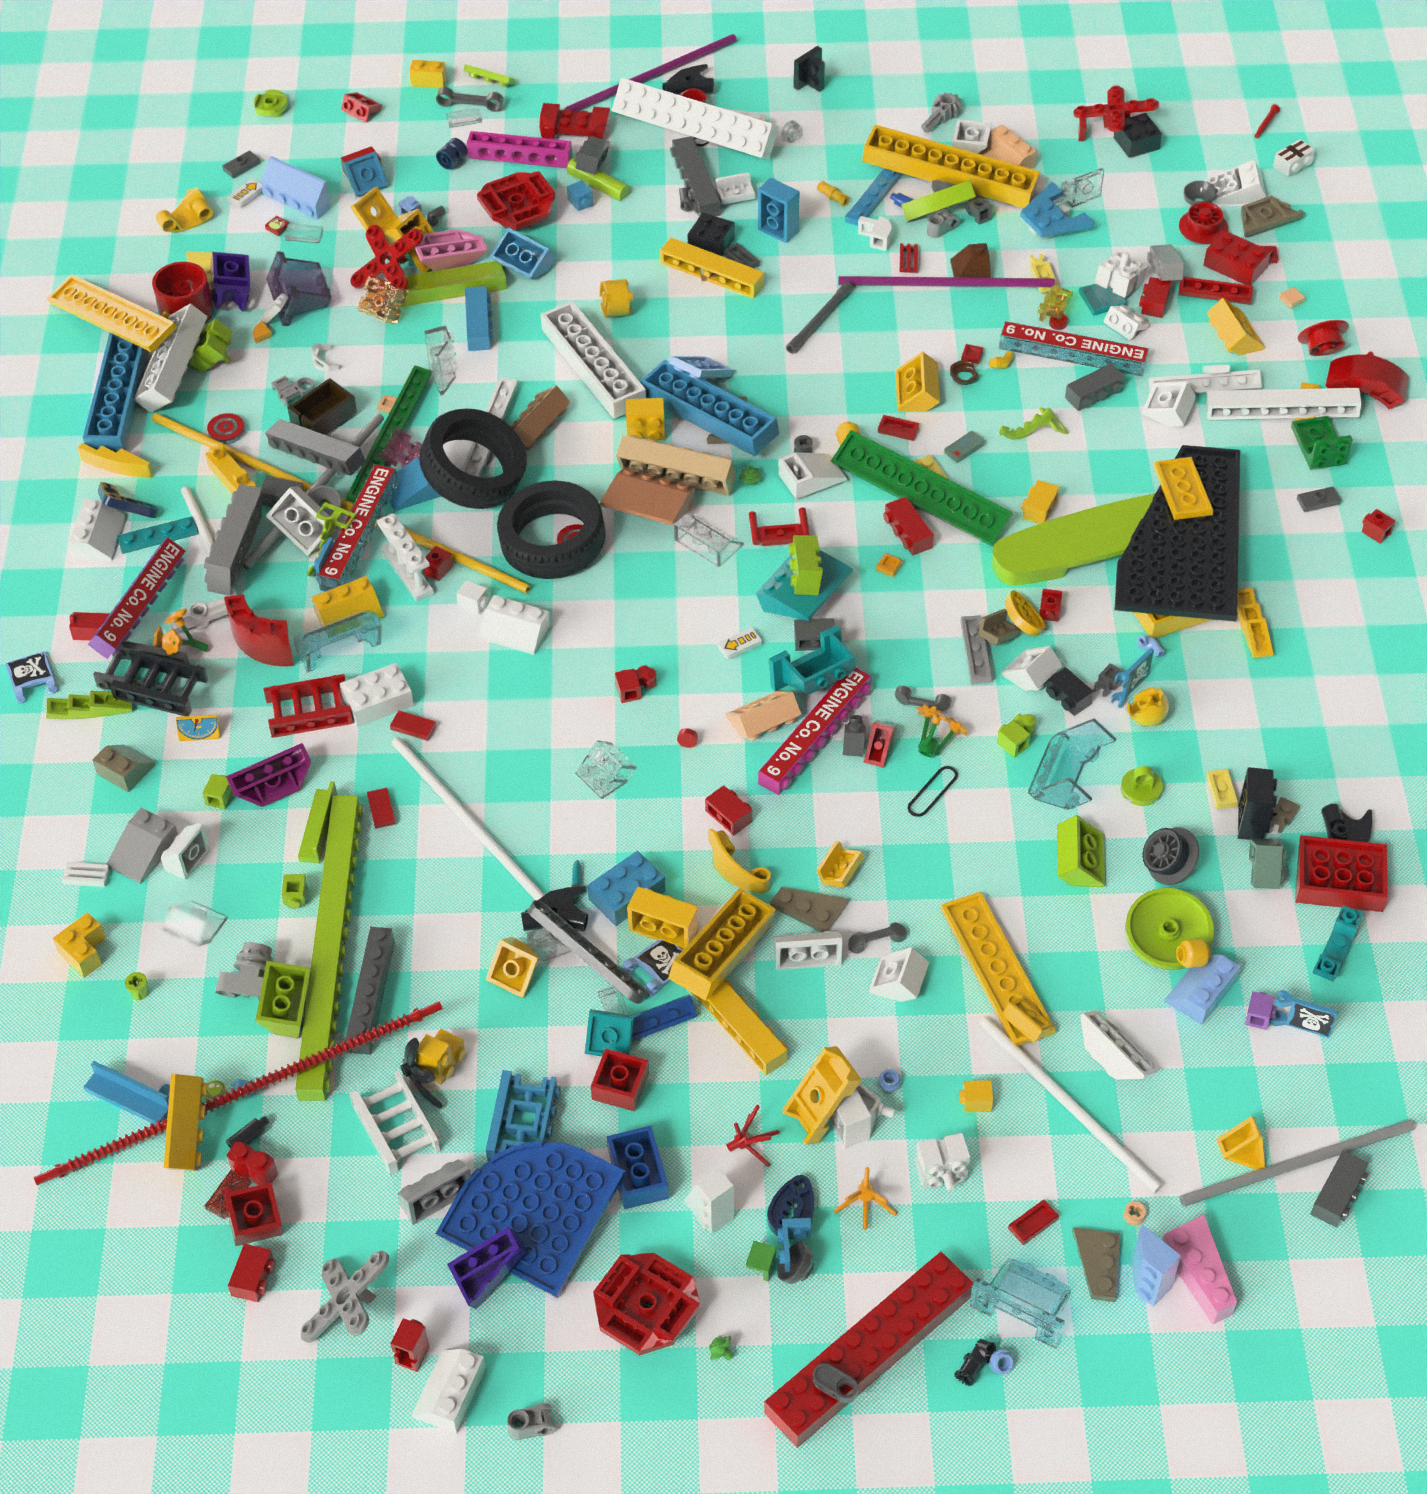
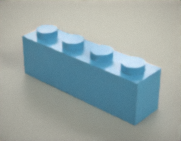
M486 286L465 288L468 351L490 350V342H493V331H489V329H493L492 318H489L492 317L491 306H488V304H491V293H487Z

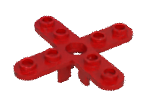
M1115 85L1107 91V104L1078 106L1073 111V116L1075 118L1103 116L1104 128H1108L1112 132H1118L1125 128V118L1131 117L1130 113L1154 111L1159 108V101L1149 98L1142 101L1131 100L1125 102L1124 88Z
M371 225L366 230L365 236L375 258L357 270L351 276L350 283L354 288L359 289L383 273L394 292H403L408 286V280L400 264L408 261V258L404 255L422 242L423 233L419 229H412L390 245L382 228L378 225ZM386 258L390 261L387 264H385Z

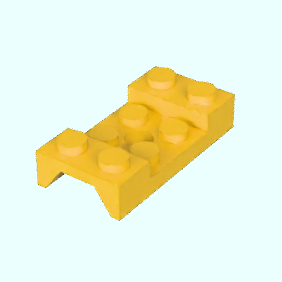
M838 1046L823 1048L782 1109L785 1115L798 1119L806 1130L807 1135L803 1141L805 1145L820 1142L829 1129L827 1121L844 1097L851 1096L862 1081Z

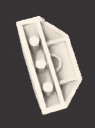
M1094 1010L1082 1014L1081 1022L1085 1049L1095 1061L1104 1067L1109 1076L1114 1079H1144L1157 1073L1148 1057L1108 1019L1101 1017L1098 1011Z

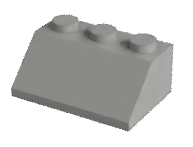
M459 1159L454 1162H448L438 1171L426 1174L420 1181L403 1187L397 1193L399 1204L412 1225L453 1203L466 1180L471 1178L469 1166Z

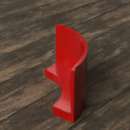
M1356 354L1343 356L1330 362L1325 386L1327 388H1359L1360 393L1370 394L1369 397L1380 401L1389 410L1405 401L1409 376L1400 367L1386 359L1373 355Z
M244 594L224 597L234 640L246 655L267 665L282 667L294 665L288 637L287 620L257 617L247 605Z

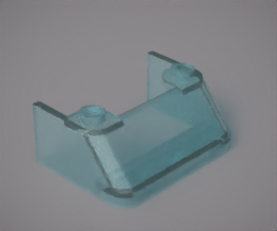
M1095 718L1055 734L1048 742L1029 787L1028 794L1035 800L1066 810L1074 809L1077 806L1092 801V797L1077 784L1084 764L1094 762L1099 757L1100 748L1116 742V738Z

